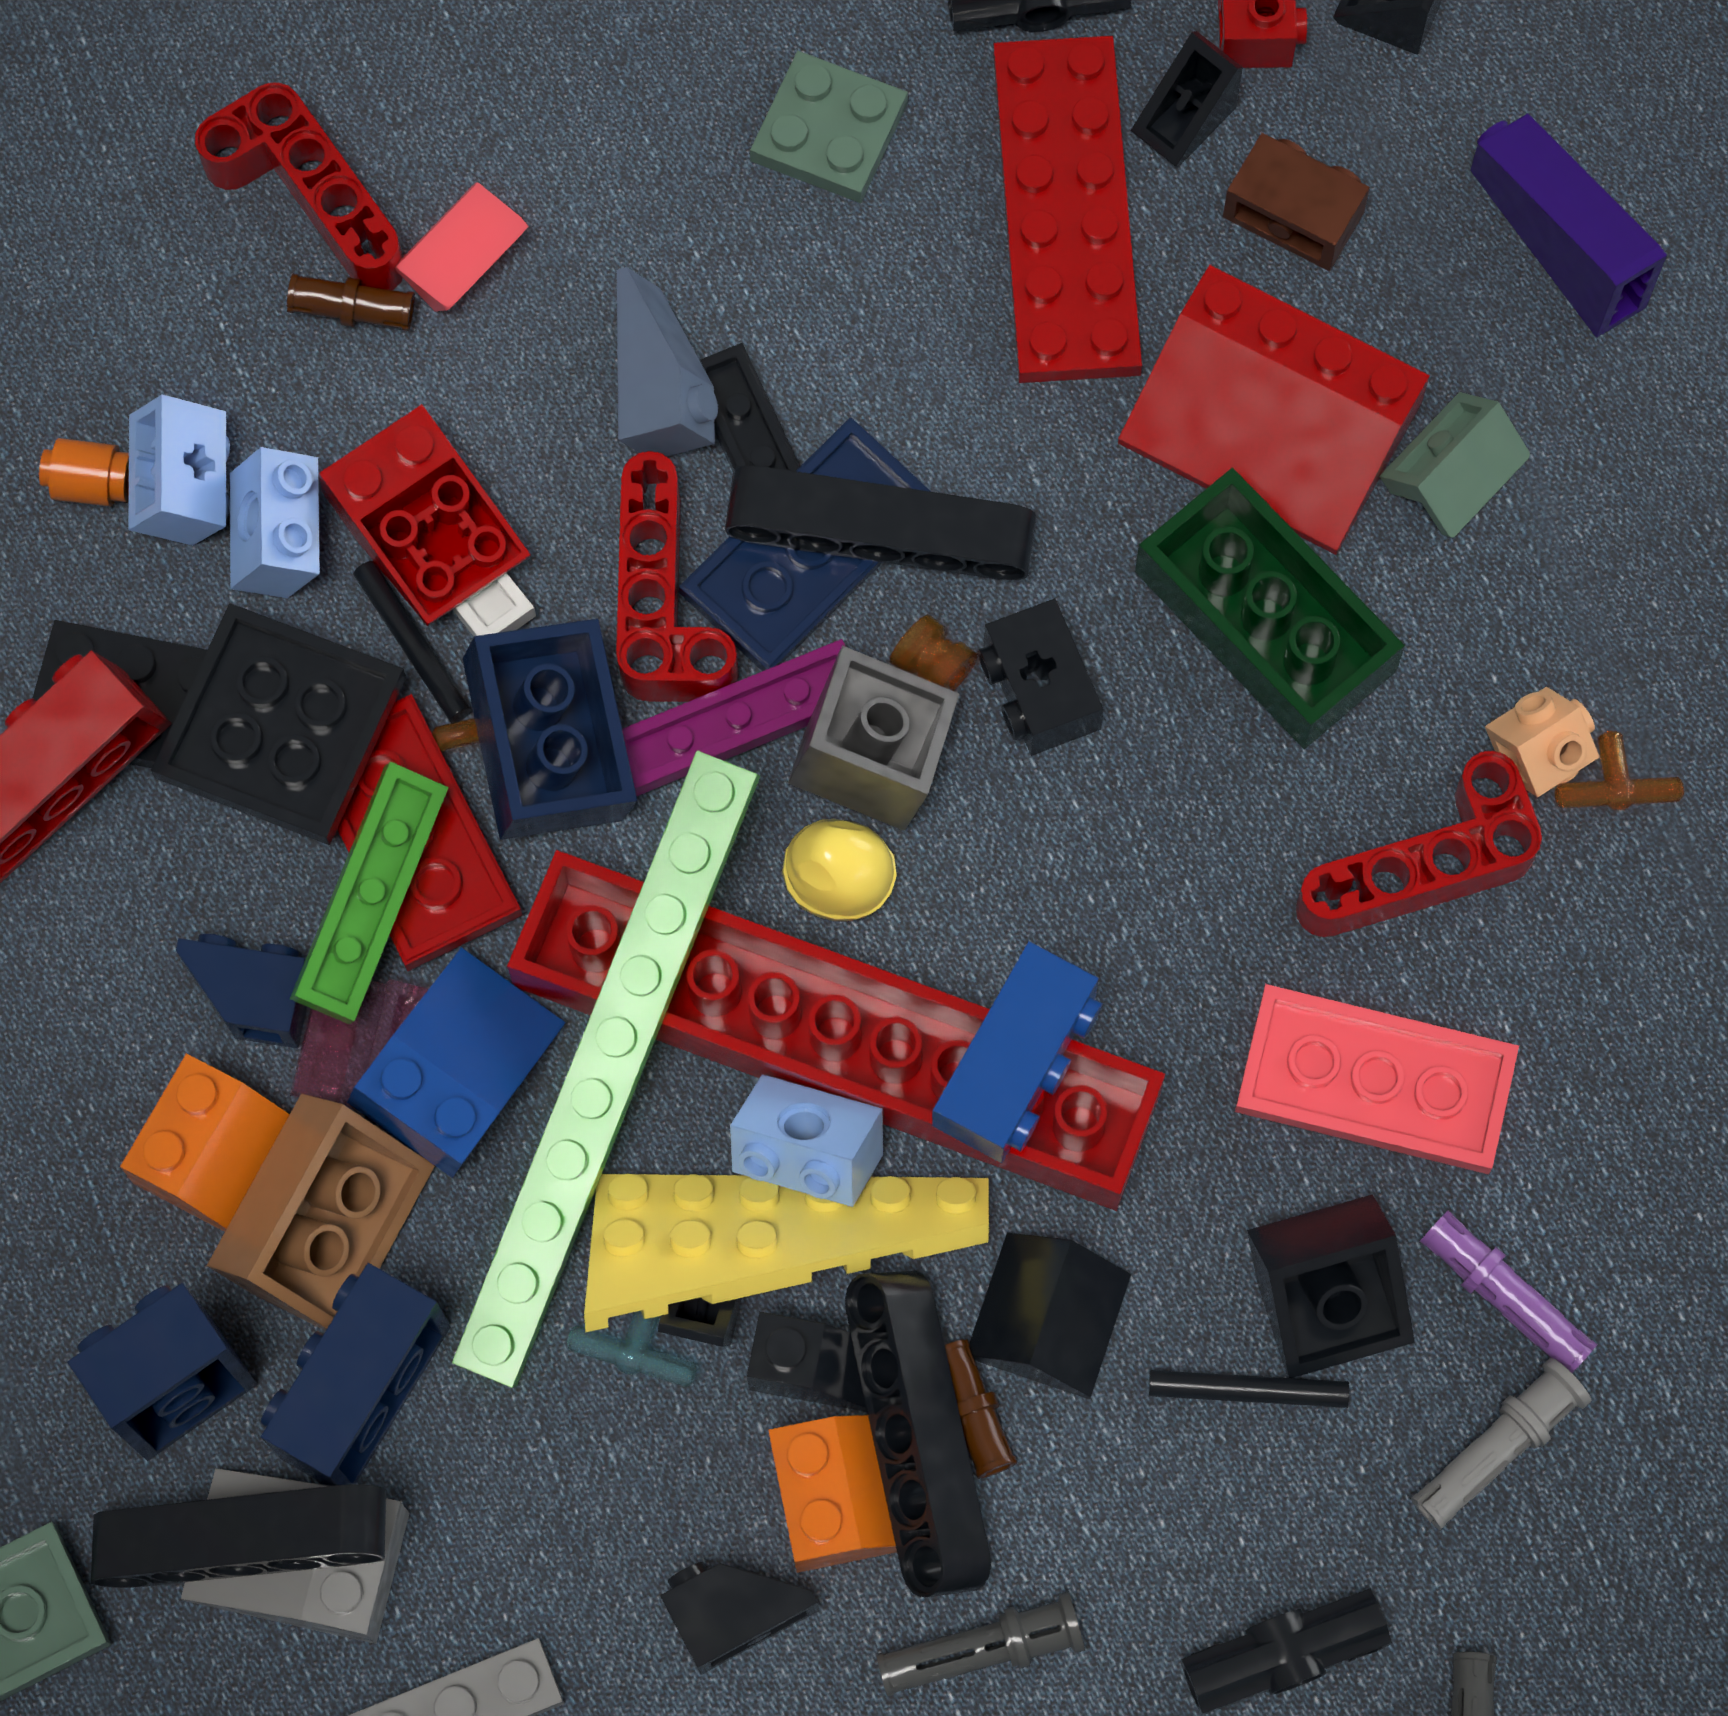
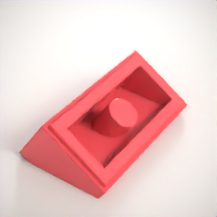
M476 182L399 261L395 269L434 312L447 311L523 234L529 225L480 183Z

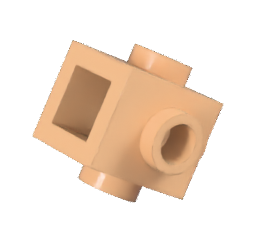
M1548 687L1543 688L1539 692L1524 696L1516 703L1514 708L1485 726L1494 750L1505 754L1513 760L1520 772L1526 790L1536 797L1541 796L1556 785L1570 781L1578 774L1579 770L1599 758L1590 734L1595 730V725L1587 709L1578 700L1572 699L1569 701Z

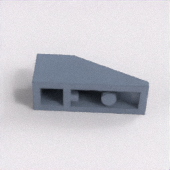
M628 267L618 269V441L639 453L653 451L662 453L666 457L715 444L714 419L718 414V404L714 394V386L661 288Z

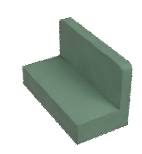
M1459 392L1379 477L1390 494L1421 502L1440 533L1453 538L1528 460L1530 452L1498 401Z

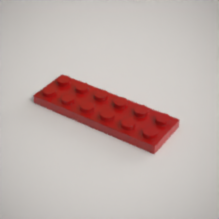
M1113 36L994 43L993 59L1019 383L1141 376L1142 359Z

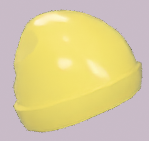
M821 819L805 826L799 831L785 851L782 869L786 889L803 910L819 918L832 921L857 920L875 912L883 906L892 893L897 877L894 855L875 831L859 823L838 819Z

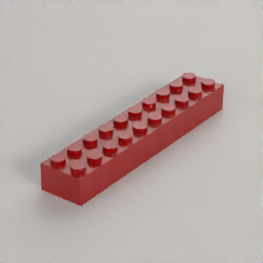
M556 850L507 964L513 985L523 991L591 1015L644 882ZM711 906L707 909L655 1039L760 1078L763 1074L883 1108V1125L1117 1211L1159 1100L1165 1078V1073L1072 1039L1063 1056L1071 1059V1064L1061 1084L1053 1095L1043 1090L1031 1111L1040 1116L1029 1141L1022 1151L1011 1147L1003 1163H1000L932 1126L933 1109L990 1009Z

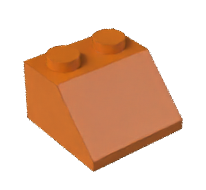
M186 1053L120 1168L134 1185L225 1232L290 1114L243 1082Z
M868 1415L833 1416L768 1430L797 1573L897 1552Z

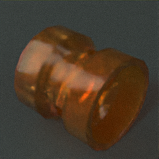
M927 614L915 622L903 635L890 656V663L896 668L911 674L918 672V677L955 691L974 667L978 653L964 642H953L951 639L945 640V626L932 615Z

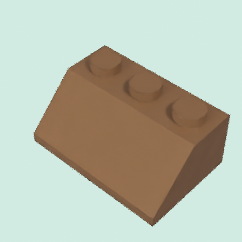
M301 1093L206 1266L251 1294L326 1331L338 1312L332 1308V1304L341 1285L351 1274L359 1277L367 1263L380 1269L435 1165L345 1105Z

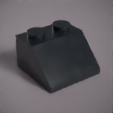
M1373 1194L1247 1230L1257 1284L1288 1378L1298 1377L1415 1343L1397 1237Z

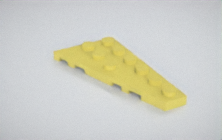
M601 1174L595 1195L584 1309L585 1333L608 1328V1318L641 1311L643 1318L648 1319L668 1314V1304L700 1297L711 1304L809 1283L812 1282V1272L843 1266L846 1274L871 1269V1259L902 1252L912 1259L988 1243L989 1179L961 1177H870L853 1207L765 1181H758L744 1175Z

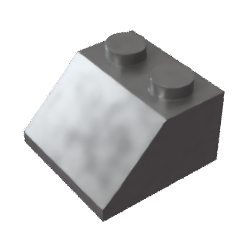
M842 646L804 732L788 784L905 831L929 793L959 693Z

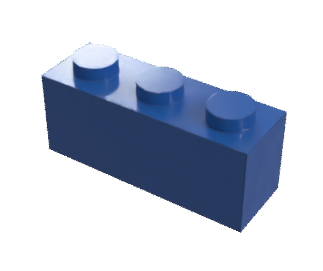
M1028 941L932 1112V1126L1000 1163H1003L1011 1147L1022 1151L1040 1116L1031 1112L1043 1090L1052 1095L1056 1092L1071 1064V1059L1063 1056L1074 1034L1084 1039L1086 1038L1101 1011L1103 1003L1095 1000L1099 978Z

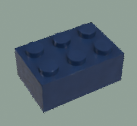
M591 619L474 636L462 660L499 839H510L623 821L637 802L599 620Z
M370 1263L366 1264L359 1277L351 1274L341 1285L332 1304V1308L338 1312L324 1334L316 1331L308 1339L297 1360V1366L302 1369L288 1392L280 1389L274 1395L261 1418V1424L266 1427L261 1438L283 1461L327 1486L357 1483L451 1328L435 1300Z
M183 1283L173 1289L168 1285L162 1286L146 1295L135 1306L136 1315L115 1329L112 1325H106L92 1332L77 1346L80 1353L67 1361L111 1429L147 1461L258 1385L217 1323Z

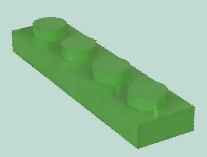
M391 761L384 766L290 1000L346 1024H351L355 1021L449 787Z

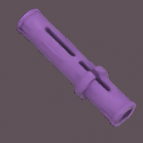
M1449 1210L1420 1240L1424 1246L1428 1247L1436 1256H1439L1464 1280L1461 1286L1471 1294L1475 1290L1501 1312L1531 1342L1543 1350L1549 1357L1556 1359L1564 1365L1571 1373L1598 1345L1580 1329L1578 1330L1558 1309L1517 1275L1502 1260L1506 1255L1500 1249L1495 1247L1491 1250L1466 1229Z

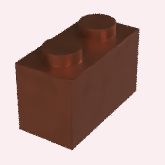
M1261 133L1227 190L1223 218L1330 272L1364 214L1370 187L1361 183V180L1352 171L1341 166L1330 167L1308 156L1302 147L1290 140H1276Z

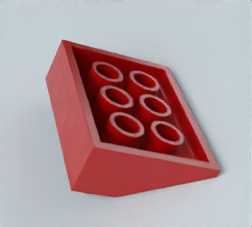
M1209 264L1180 313L1118 438V444L1206 489L1233 467L1301 538L1336 555L1380 479L1379 476L1385 470L1418 412L1430 375Z

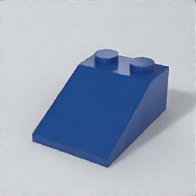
M461 947L354 1086L347 1103L453 1178L566 1022Z

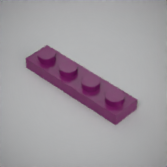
M843 639L623 728L622 732L636 797L687 776L697 750L724 761L807 727L842 646H845Z

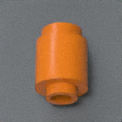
M58 438L52 450L44 449L39 467L40 485L49 487V495L52 500L109 507L113 506L115 501L128 502L129 453L120 452L118 445Z

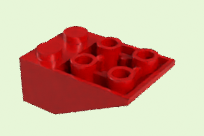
M423 404L319 473L321 492L357 542L427 626L531 557L529 551Z

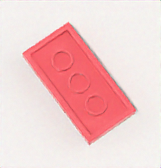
M1265 984L1235 1112L1489 1175L1494 1164L1519 1046Z

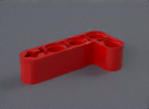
M267 83L259 86L209 116L199 125L195 133V145L207 178L212 184L224 190H236L274 169L351 278L361 279V286L394 290L402 282L403 277L395 269L403 258L395 229L301 98L290 86L282 83ZM277 116L289 117L285 123L278 126L266 124ZM223 148H238V150L230 156H215V154ZM305 162H322L316 169L311 171L298 170ZM349 205L355 207L354 210L345 216L335 217L330 215L335 208ZM366 239L377 259H374L369 253L364 254L361 244Z
M653 451L641 452L630 458L625 464L621 476L616 655L622 685L627 693L634 698L649 702H689L738 682L737 654L735 644L730 636L720 629L711 627H678L681 511L676 467L672 461L662 453ZM647 484H657L655 488L656 510L646 509L644 494L647 491ZM647 539L660 540L665 544L661 551L652 555L640 554L634 550L640 542ZM645 597H655L664 602L659 610L650 614L639 613L633 609L635 603ZM650 655L662 660L660 667L651 673H639L631 668L634 661L641 656ZM705 656H716L725 661L722 669L710 674L701 673L693 667L699 659Z
M1484 751L1471 757L1464 767L1455 792L1456 807L1462 823L1322 864L1312 869L1303 880L1296 904L1297 919L1301 926L1316 936H1335L1514 882L1523 877L1531 868L1540 849L1542 835L1522 777L1513 760L1505 754L1496 751ZM1478 778L1491 779L1499 785L1502 795L1495 798L1484 797L1476 792L1472 786V781ZM1504 835L1514 837L1522 845L1524 853L1512 857L1504 855L1496 848L1493 839ZM1445 853L1454 855L1462 863L1464 871L1455 875L1445 874L1437 869L1433 862V857ZM1378 872L1393 873L1400 878L1404 889L1397 893L1383 892L1375 886L1372 876ZM1355 881L1356 890L1350 892L1352 883ZM1318 892H1325L1328 900L1340 899L1337 908L1330 910L1325 901L1315 902Z

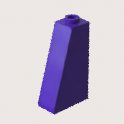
M1528 113L1511 124H1508L1507 121H1500L1488 128L1477 140V148L1470 171L1594 336L1598 338L1645 309L1667 257L1662 247Z

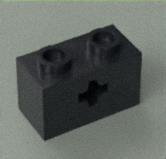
M1055 598L985 624L984 647L977 650L978 657L989 684L992 685L999 682L1008 703L1001 705V710L1013 740L1023 738L1030 755L1033 756L1101 730L1104 709ZM1036 672L1040 680L1048 679V684L1039 688L1035 679H1027V674Z

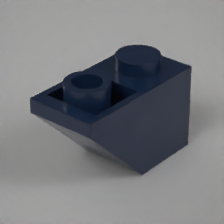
M200 934L198 941L178 938L176 952L235 1039L299 1048L307 1006L290 1000L306 960L299 957L300 953L297 950L279 944H263L261 951L236 947V941L215 934Z

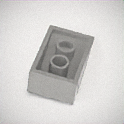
M215 1468L207 1500L326 1487L327 1485ZM386 1498L385 1559L381 1562L185 1582L181 1600L377 1644L410 1513L400 1501Z

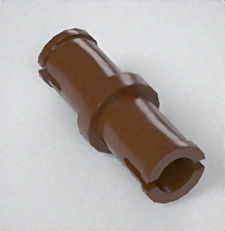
M293 273L288 287L287 312L340 319V323L343 326L354 327L357 321L409 331L414 312L415 293L361 286V279L348 277L346 282L342 283L304 277Z
M961 1339L946 1344L945 1350L966 1446L975 1466L976 1476L978 1479H983L1001 1473L1016 1465L1018 1461L1012 1454L995 1409L1000 1405L995 1392H987L971 1353L968 1339Z

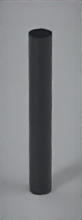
M368 561L360 565L354 571V577L450 723H457L465 719L471 713V707L376 563Z
M1150 1370L1149 1396L1348 1408L1349 1381Z

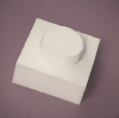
M507 573L453 609L454 613L473 637L514 631L536 617L533 605Z

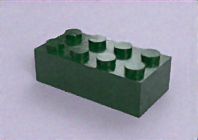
M1233 467L1139 544L1135 573L1304 750L1398 669L1405 645Z

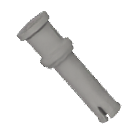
M1550 1357L1542 1365L1544 1373L1517 1398L1509 1395L1501 1403L1502 1407L1499 1409L1501 1416L1492 1426L1450 1462L1437 1477L1411 1497L1413 1504L1430 1523L1432 1522L1437 1529L1441 1530L1462 1507L1476 1497L1529 1446L1534 1449L1538 1446L1543 1447L1551 1439L1549 1431L1576 1406L1584 1409L1592 1401L1587 1390L1579 1380L1556 1359Z

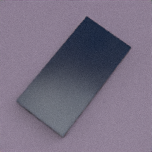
M851 417L796 470L797 472L930 491ZM729 536L679 586L678 593L714 627L728 634L735 646L761 671L782 664L883 562L750 543Z

